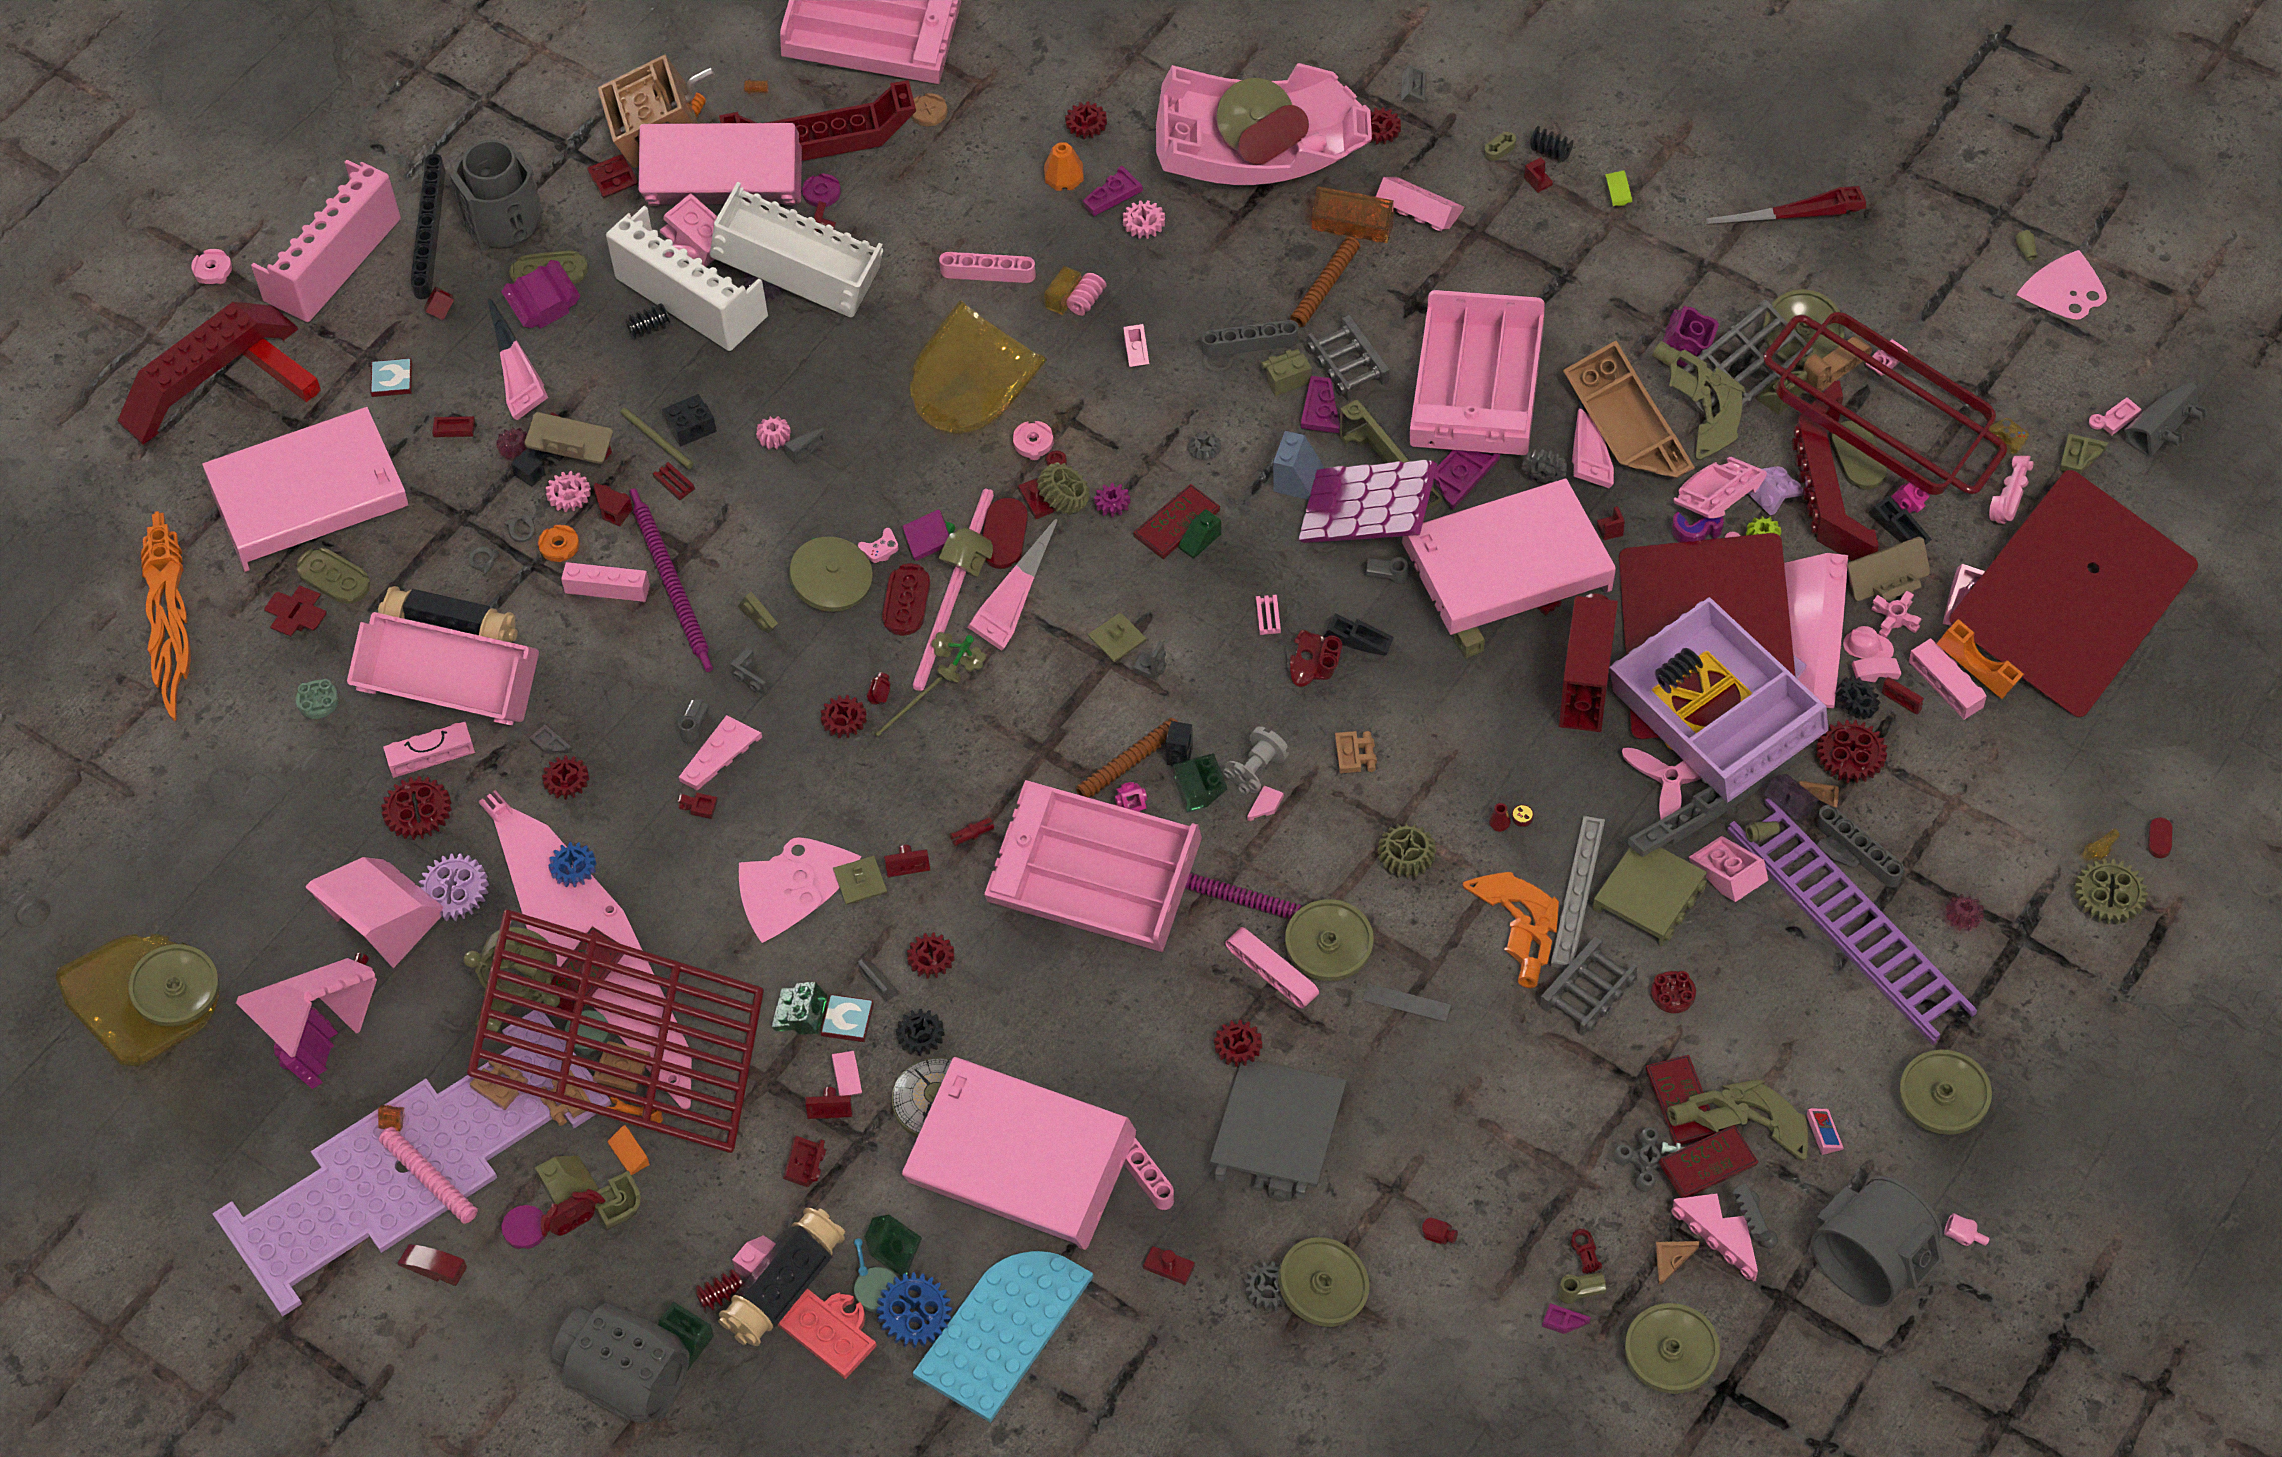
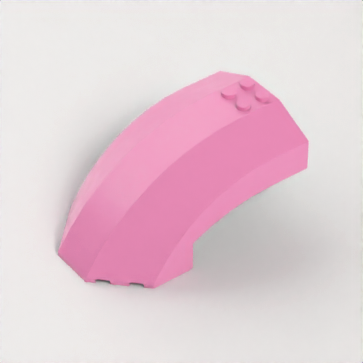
M1298 63L1288 80L1272 82L1280 86L1287 93L1292 105L1300 107L1306 113L1309 120V129L1306 136L1317 132L1319 136L1324 135L1327 146H1324L1325 151L1317 152L1306 148H1300L1299 150L1296 143L1264 164H1252L1245 161L1238 151L1231 148L1224 141L1217 125V109L1222 96L1232 85L1241 80L1218 77L1172 65L1161 88L1156 121V153L1163 171L1199 180L1232 185H1256L1286 181L1305 176L1329 166L1372 140L1371 112L1366 105L1362 106L1356 100L1357 96L1347 85L1344 87L1337 80L1339 77L1334 72Z

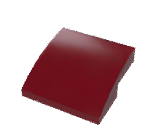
M623 154L587 168L593 183L603 198L638 184V180Z

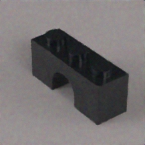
M527 448L511 463L514 476L533 487L546 475L543 462L540 460L545 457H553L560 461L565 456Z

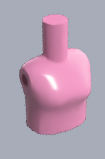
M1955 1213L1949 1217L1944 1235L1964 1246L1971 1245L1973 1241L1984 1246L1988 1244L1989 1237L1977 1232V1223L1974 1220L1963 1218Z

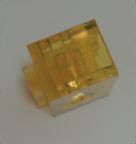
M1063 266L1044 293L1047 309L1061 315L1065 313L1068 309L1067 298L1082 279L1081 272Z

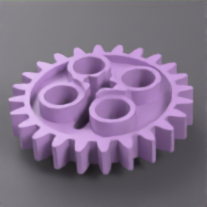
M460 853L457 859H455L454 855L450 854L448 860L442 856V862L439 863L437 860H434L435 867L427 866L430 872L422 873L425 880L419 881L421 889L443 906L440 916H443L445 921H448L450 916L456 921L458 915L465 919L467 911L472 915L473 907L480 908L478 901L485 902L482 894H488L485 888L489 886L486 880L488 876L484 872L482 865H479L476 859L472 861L469 855L464 859ZM470 876L467 880L463 881L465 877Z

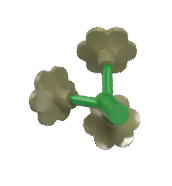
M938 632L936 639L932 641L934 654L939 657H949L954 648L960 649L954 662H951L949 667L939 665L937 670L945 679L956 683L961 678V675L956 672L959 660L961 665L971 672L974 669L979 670L983 667L986 655L981 652L979 647L969 649L974 641L971 635L966 636L963 643H954L951 634Z

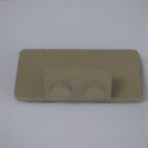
M536 412L525 440V446L535 450L602 464L609 448L613 430L607 427Z
M1921 537L1905 541L1847 564L1853 598L1857 601L1874 595H1879L1886 601H1892L1906 591L1913 593L1914 590L1921 588L1919 579L1930 574L1925 542Z

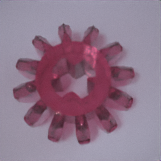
M513 426L509 431L504 429V434H499V440L496 443L502 457L505 456L507 460L520 456L527 449L525 446L527 431H523L521 427L515 430Z
M1961 893L1958 898L1953 897L1946 908L1947 920H1951V927L1958 925L1959 931L1965 927L1968 932L1972 927L1977 929L1984 918V907L1979 904V898L1973 900L1971 894L1968 897H1964Z

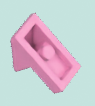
M1143 324L1123 327L1129 367L1149 364Z

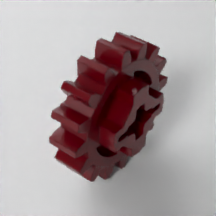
M1089 101L1086 102V105H1083L1081 102H1079L1078 107L1073 105L1072 110H1068V115H1065L1066 128L1070 129V134L1076 133L1077 138L1080 135H1083V139H1086L1088 135L1091 138L1094 137L1093 134L1100 135V130L1105 131V125H1107L1106 111H1103L1102 106L1097 108V103L1090 105Z
M1376 107L1374 112L1370 111L1372 140L1369 143L1374 140L1376 145L1379 144V141H1382L1385 145L1387 140L1393 142V137L1398 138V134L1401 132V119L1398 118L1397 113L1392 114L1391 109L1385 111L1384 107L1379 111Z
M838 695V700L835 701L833 698H830L831 704H824L825 710H821V723L824 725L825 731H830L831 736L837 733L838 738H841L842 734L849 738L850 733L857 735V729L863 730V723L867 722L866 708L863 707L862 702L858 703L856 697L850 700L849 695H846L845 699Z
M567 755L564 756V760L556 757V763L550 761V768H544L545 774L542 775L544 787L548 789L549 795L555 793L557 799L561 795H563L564 800H567L568 795L575 798L576 792L582 794V787L588 786L587 781L590 778L587 766H584L582 760L577 762L575 756L571 760L568 759Z
M935 932L931 934V937H928L926 933H924V938L922 939L918 936L915 937L916 943L910 942V949L907 950L908 965H911L912 972L917 970L919 977L925 973L927 979H929L931 974L938 978L939 972L945 975V968L951 969V962L955 961L954 947L951 946L950 940L944 941V935L942 934L937 938Z
M1231 1020L1230 1026L1227 1027L1223 1024L1222 1031H1216V1038H1214L1215 1053H1219L1220 1060L1226 1058L1227 1065L1234 1062L1235 1067H1238L1239 1062H1242L1244 1066H1247V1060L1254 1062L1255 1056H1260V1049L1263 1047L1262 1035L1258 1033L1256 1026L1250 1027L1249 1021L1243 1025L1242 1020H1239L1238 1024H1234Z

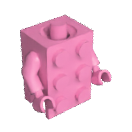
M690 193L664 215L663 220L668 224L660 230V233L667 239L672 240L673 247L678 250L686 249L688 256L692 259L701 258L702 265L705 267L715 260L710 256L714 222L717 216ZM673 252L664 253L666 257L674 256Z

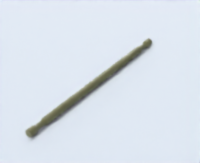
M943 675L930 684L885 724L880 731L876 732L875 736L881 735L884 730L890 727L944 678Z

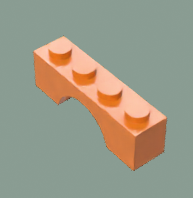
M1959 619L1945 632L1937 643L1940 648L2001 699L2007 695L2024 675L2008 660L1994 662L1985 658L1976 648L1974 632Z

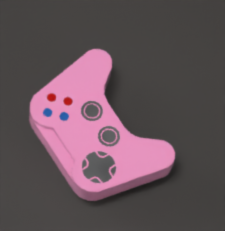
M890 528L884 529L883 536L873 543L860 542L858 544V547L873 563L888 560L899 549Z

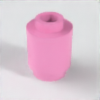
M1318 132L1301 138V141L1297 142L1299 150L1300 148H1306L1322 152L1325 151L1324 146H1327L1324 135L1319 136Z

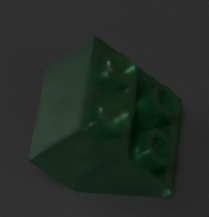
M1214 753L1173 764L1174 780L1186 812L1208 807L1227 790V785Z
M675 1302L671 1304L658 1322L660 1327L675 1334L683 1342L689 1352L688 1370L714 1337L711 1324Z

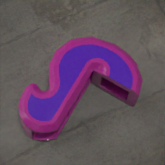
M1677 512L1673 516L1672 534L1678 542L1706 540L1707 535H1711L1715 539L1722 534L1724 519L1723 516L1717 518L1703 517L1689 525L1687 520Z

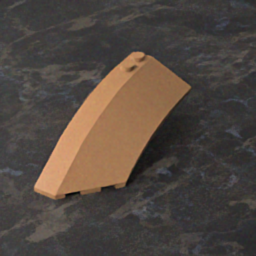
M1617 340L1563 370L1620 465L1673 478H1678L1694 469L1691 460L1646 391Z

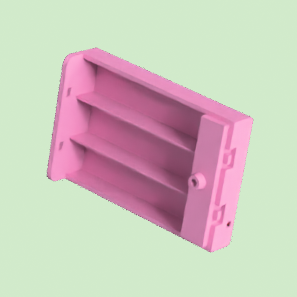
M789 0L780 31L781 56L940 84L961 0Z
M1433 290L1429 293L1410 426L1411 446L1527 455L1544 328L1545 303L1541 298Z
M368 407L202 463L211 493L244 572L250 571L247 563L249 561L408 506L404 487Z
M1566 478L1424 522L1420 535L1403 536L1402 544L1411 561L1416 562L1414 566L1417 572L1420 571L1419 576L1432 601L1436 600L1435 607L1437 611H1441L1440 616L1450 635L1602 587L1605 593L1612 591L1616 571L1615 565Z
M1025 780L1017 802L1018 809L1014 810L1012 816L1014 820L1013 822L1010 821L999 852L1000 858H997L995 863L996 870L992 871L984 894L987 902L1163 952L1202 836L1198 824L1192 823L1191 826L1183 825Z
M954 1057L903 1169L902 1176L908 1183L1077 1244L1079 1248L1086 1250L1134 1141L1136 1129L1128 1117Z

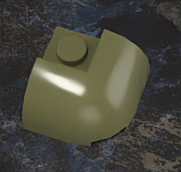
M963 527L949 535L939 559L953 567L960 568L972 576L978 577L985 559H991L993 545L988 538L972 529Z
M629 1171L608 1180V1186L596 1191L605 1199L603 1204H596L595 1210L605 1230L628 1221L637 1213L641 1196Z

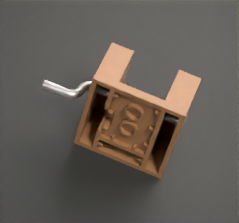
M665 54L598 87L613 142L633 168L639 166V131L641 124H663L667 121L670 124H698L695 112L691 107V101L696 95L694 85L715 75L712 68L690 78L686 86L684 79Z

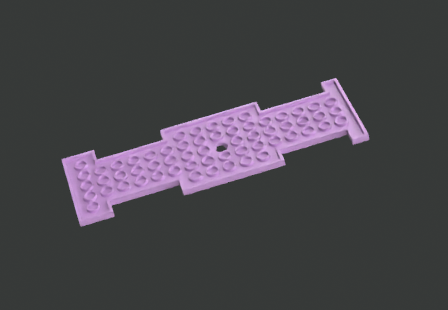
M533 1010L522 1017L523 1019L555 1028L545 1013ZM510 1025L502 1030L505 1035L562 1052L565 1050V1040ZM512 1046L501 1054L558 1072L561 1069V1060ZM488 1062L478 1068V1070L485 1068L490 1072L494 1069ZM571 1064L570 1070L575 1077L593 1082V1077L586 1068ZM519 1070L528 1079L527 1084L539 1088L546 1086L548 1090L554 1088L551 1082L553 1079ZM502 1074V1075H501L502 1077L509 1078V1077L506 1076L505 1074ZM468 1075L438 1094L428 1080L424 1079L310 1151L321 1167L316 1172L245 1217L241 1215L232 1201L212 1214L283 1317L302 1304L292 1289V1286L368 1237L372 1239L382 1253L448 1210L410 1170L405 1173H400L396 1170L397 1163L399 1162L397 1157H394L379 1142V1137L385 1129L394 1127L405 1140L414 1146V1149H417L446 1180L450 1181V1184L454 1185L467 1198L497 1179L496 1173L487 1162L489 1159L552 1120L550 1110L547 1105L542 1103L541 1097L518 1091L519 1095L506 1110H503L471 1089L469 1084L474 1078ZM583 1089L591 1103L604 1107L611 1105L607 1095ZM589 1111L575 1118L569 1112L564 1114L573 1128L596 1115Z

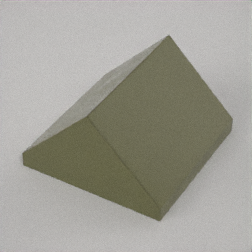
M1806 371L1792 372L1806 382ZM1787 379L1785 380L1784 385L1786 389L1797 397L1804 392ZM1775 380L1755 398L1780 415L1789 405L1778 397L1776 386L1779 380Z

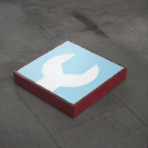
M411 358L371 361L372 397L412 394Z
M830 994L821 1036L865 1042L874 1006L873 1000Z

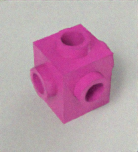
M1906 482L1891 497L1902 510L1906 508L1909 513L1913 511L1918 513L1926 506L1924 502L1930 496L1910 482Z
M1124 783L1121 785V788L1116 789L1118 794L1115 796L1117 806L1137 812L1147 809L1145 801H1147L1146 791L1137 783Z

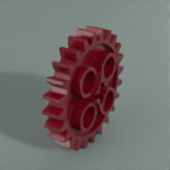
M1846 719L1845 725H1842L1840 721H1837L1836 727L1830 724L1829 730L1819 737L1816 756L1820 758L1819 765H1824L1823 770H1831V777L1837 774L1838 781L1845 777L1847 783H1849L1851 778L1854 779L1855 783H1858L1859 778L1866 782L1867 775L1874 778L1875 772L1880 773L1881 767L1885 765L1887 757V745H1884L1885 739L1879 738V731L1872 732L1873 726L1865 728V722L1858 725L1857 720H1854L1853 724H1850L1848 719Z
M418 776L417 781H413V778L410 777L408 783L401 780V786L394 784L395 791H387L389 797L383 798L385 804L381 805L383 810L381 813L385 825L389 827L391 832L395 831L396 836L403 834L404 839H407L411 835L412 839L415 840L416 836L420 835L421 839H424L425 833L432 836L431 830L434 829L439 832L438 825L445 826L444 819H450L448 812L452 811L450 805L452 802L449 793L444 789L443 784L438 785L436 779L431 782L430 778L427 777L422 781L421 776ZM413 793H416L418 810L421 818L420 823H418L417 816L415 813L416 809L412 796Z

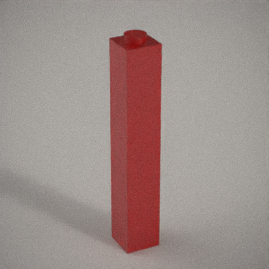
M264 338L241 353L306 403L321 391L318 379Z

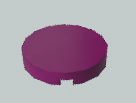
M823 173L816 177L813 175L804 182L802 187L803 198L808 204L815 207L818 206L819 201L825 202L826 207L830 206L841 195L839 181L829 174Z
M530 1205L517 1206L510 1210L504 1217L501 1225L502 1234L506 1242L517 1249H530L540 1244L545 1238L541 1232L543 1212Z

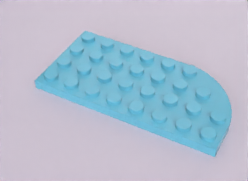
M1024 1252L999 1261L984 1273L950 1320L948 1327L943 1330L942 1335L938 1337L914 1370L913 1377L991 1423L1093 1279V1273L1066 1257L1051 1252Z

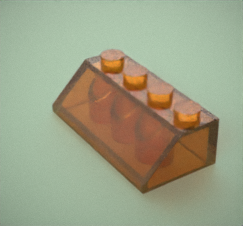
M1317 186L1312 211V229L1356 237L1358 239L1362 238L1388 243L1393 228L1394 200Z

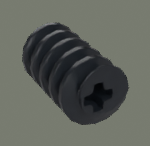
M1537 126L1530 139L1531 149L1533 151L1538 150L1541 154L1545 152L1546 156L1552 155V158H1559L1562 162L1565 161L1572 151L1573 140L1568 144V137L1565 136L1561 141L1560 134L1553 138V131L1547 135V129H1543L1540 133V126Z
M662 303L658 304V309L655 306H651V313L648 309H644L643 315L638 311L636 312V318L630 314L629 321L626 319L628 329L634 340L636 339V333L643 337L644 330L651 334V327L659 331V324L664 329L666 328L667 321L670 324L668 314Z
M1683 648L1681 653H1676L1674 658L1668 660V663H1664L1661 668H1657L1655 676L1661 688L1665 692L1671 693L1670 685L1673 688H1677L1676 680L1684 683L1683 675L1686 678H1690L1689 670L1692 673H1697L1696 666L1703 668V663L1694 651L1689 648Z

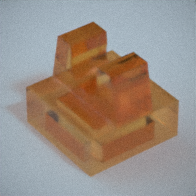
M381 1105L378 1109L379 1129L394 1127L396 1131L400 1132L403 1128L404 1107Z

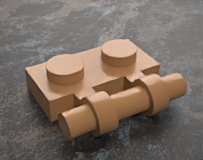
M1356 731L1335 733L1340 773L1361 772V764L1367 765L1369 772L1376 770L1377 757L1373 751L1375 742L1371 732H1364L1363 738H1357ZM1359 748L1365 749V754H1359Z
M489 1061L488 1064L494 1067L491 1072L485 1068L482 1069L485 1072L499 1076L505 1074L509 1079L528 1083V1079L523 1076L522 1072L517 1069L513 1070L509 1066ZM476 1078L469 1084L471 1089L503 1110H506L519 1095L517 1090Z
M570 1070L569 1075L574 1076L573 1072ZM551 1080L554 1088L550 1091L556 1092L558 1081ZM570 1084L566 1085L564 1095L590 1102L582 1088ZM540 1098L542 1103L547 1105L550 1110V1116L553 1120L557 1121L559 1126L567 1122L564 1114L567 1112L573 1118L586 1112L585 1110L565 1104L557 1106L554 1101Z

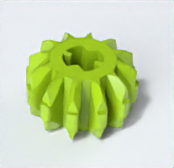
M1761 516L1760 520L1754 517L1752 522L1747 525L1746 535L1766 533L1781 535V527H1778V521H1772L1771 516L1768 519H1764Z

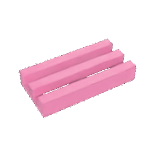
M1268 595L1264 596V598L1256 596L1260 635L1281 633L1277 595H1273L1272 598H1269ZM1269 603H1273L1276 628L1273 629ZM1261 604H1265L1268 629H1264Z

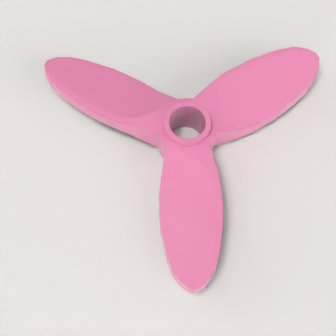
M1622 749L1623 758L1631 766L1660 782L1663 786L1659 803L1660 820L1681 809V785L1701 779L1684 760L1676 766H1668L1638 749ZM1668 777H1675L1676 779H1675V780H1669V779H1667V778H1668Z

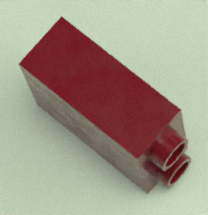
M1588 594L1585 597L1575 596L1563 680L1559 727L1593 732L1602 731L1618 601L1609 600L1601 594Z

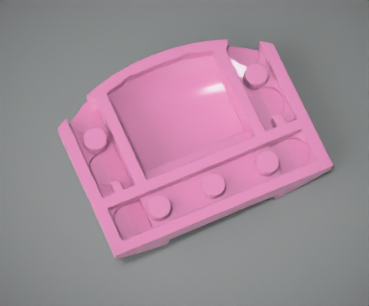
M1729 457L1727 458L1728 463L1718 465L1715 462L1689 478L1678 490L1680 495L1678 498H1674V503L1707 518L1721 517L1725 515L1724 510L1744 497L1748 492L1755 493L1764 481L1767 472L1736 458Z

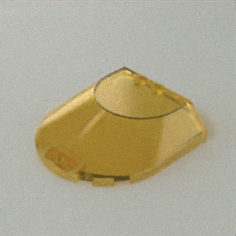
M960 300L925 345L914 364L913 371L915 373L913 381L910 382L911 397L915 403L914 407L928 424L941 431L963 433L979 429L993 422L1007 410L1047 359L1042 354H1036L992 325Z
M137 934L126 935L112 940L57 969L55 977L66 1006L121 1065L139 1067L191 1037L208 1023L216 1009L219 990L213 1005L204 1015L193 1022L180 1026L156 1025L144 1019L135 1010L128 989L132 970L140 959L149 952L162 946L177 944L169 941L168 936L151 934L150 937H138Z

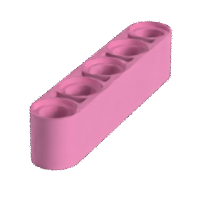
M945 252L939 257L941 275L945 278L1030 283L1036 277L1035 261L1030 257Z
M1240 927L1226 940V947L1232 954L1299 1008L1304 1009L1319 995V990L1313 982L1244 927Z
M1134 1138L1124 1166L1158 1209H1170L1174 1204L1172 1185L1137 1139ZM1137 1160L1142 1161L1141 1164H1134L1133 1162ZM1149 1177H1154V1178H1156V1179L1153 1180V1181H1148V1180H1146V1179L1149 1178ZM1161 1194L1169 1195L1166 1198L1159 1197Z

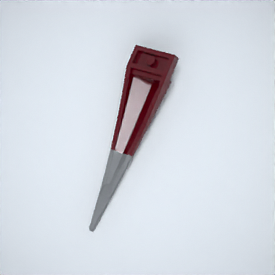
M1859 186L1839 187L1807 199L1769 209L1706 218L1705 224L1844 215L1846 210L1856 212L1860 209H1866V200Z

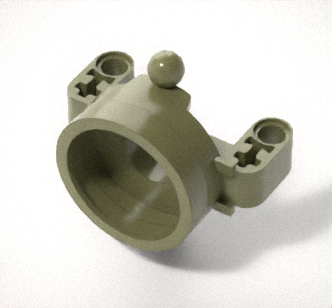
M519 927L509 928L510 931L548 942L543 936L532 930ZM499 931L493 933L488 938L481 956L477 951H468L464 955L465 965L470 968L476 967L475 973H477L485 991ZM508 939L506 940L504 950L557 966L556 954ZM502 959L500 970L515 969L527 978L551 985L554 974ZM499 978L497 980V990L537 1002L543 1000L544 1004L557 1007L560 1003V997ZM493 998L491 1009L505 1013L507 1008L510 1009L513 1004ZM482 1005L474 1023L475 1027L478 1026ZM489 1018L486 1029L497 1032L502 1022Z

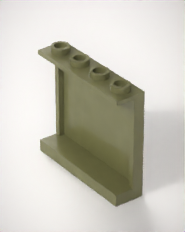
M1630 847L1594 898L1593 910L1601 914L1603 909L1608 910L1658 937L1659 946L1662 947L1666 940H1671L1675 932V926L1677 924L1681 925L1686 910L1688 908L1692 909L1697 894L1705 890L1708 883L1706 881L1707 872L1661 847L1644 857L1640 856Z

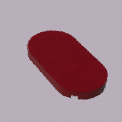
M1284 105L1247 127L1239 137L1238 151L1241 157L1252 164H1264L1301 141V138L1306 136L1309 129V120L1306 113L1298 106Z
M999 499L992 503L987 510L983 536L991 540L993 553L991 559L986 558L985 561L993 568H1009L1022 557L1028 513L1025 505L1017 499Z
M913 563L903 564L899 569L891 572L889 576L882 618L885 628L895 635L905 636L913 634L924 623L930 590V576L920 565Z

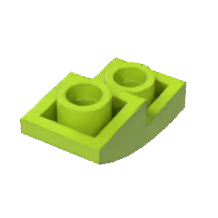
M1625 170L1605 174L1613 206H1623L1632 202Z

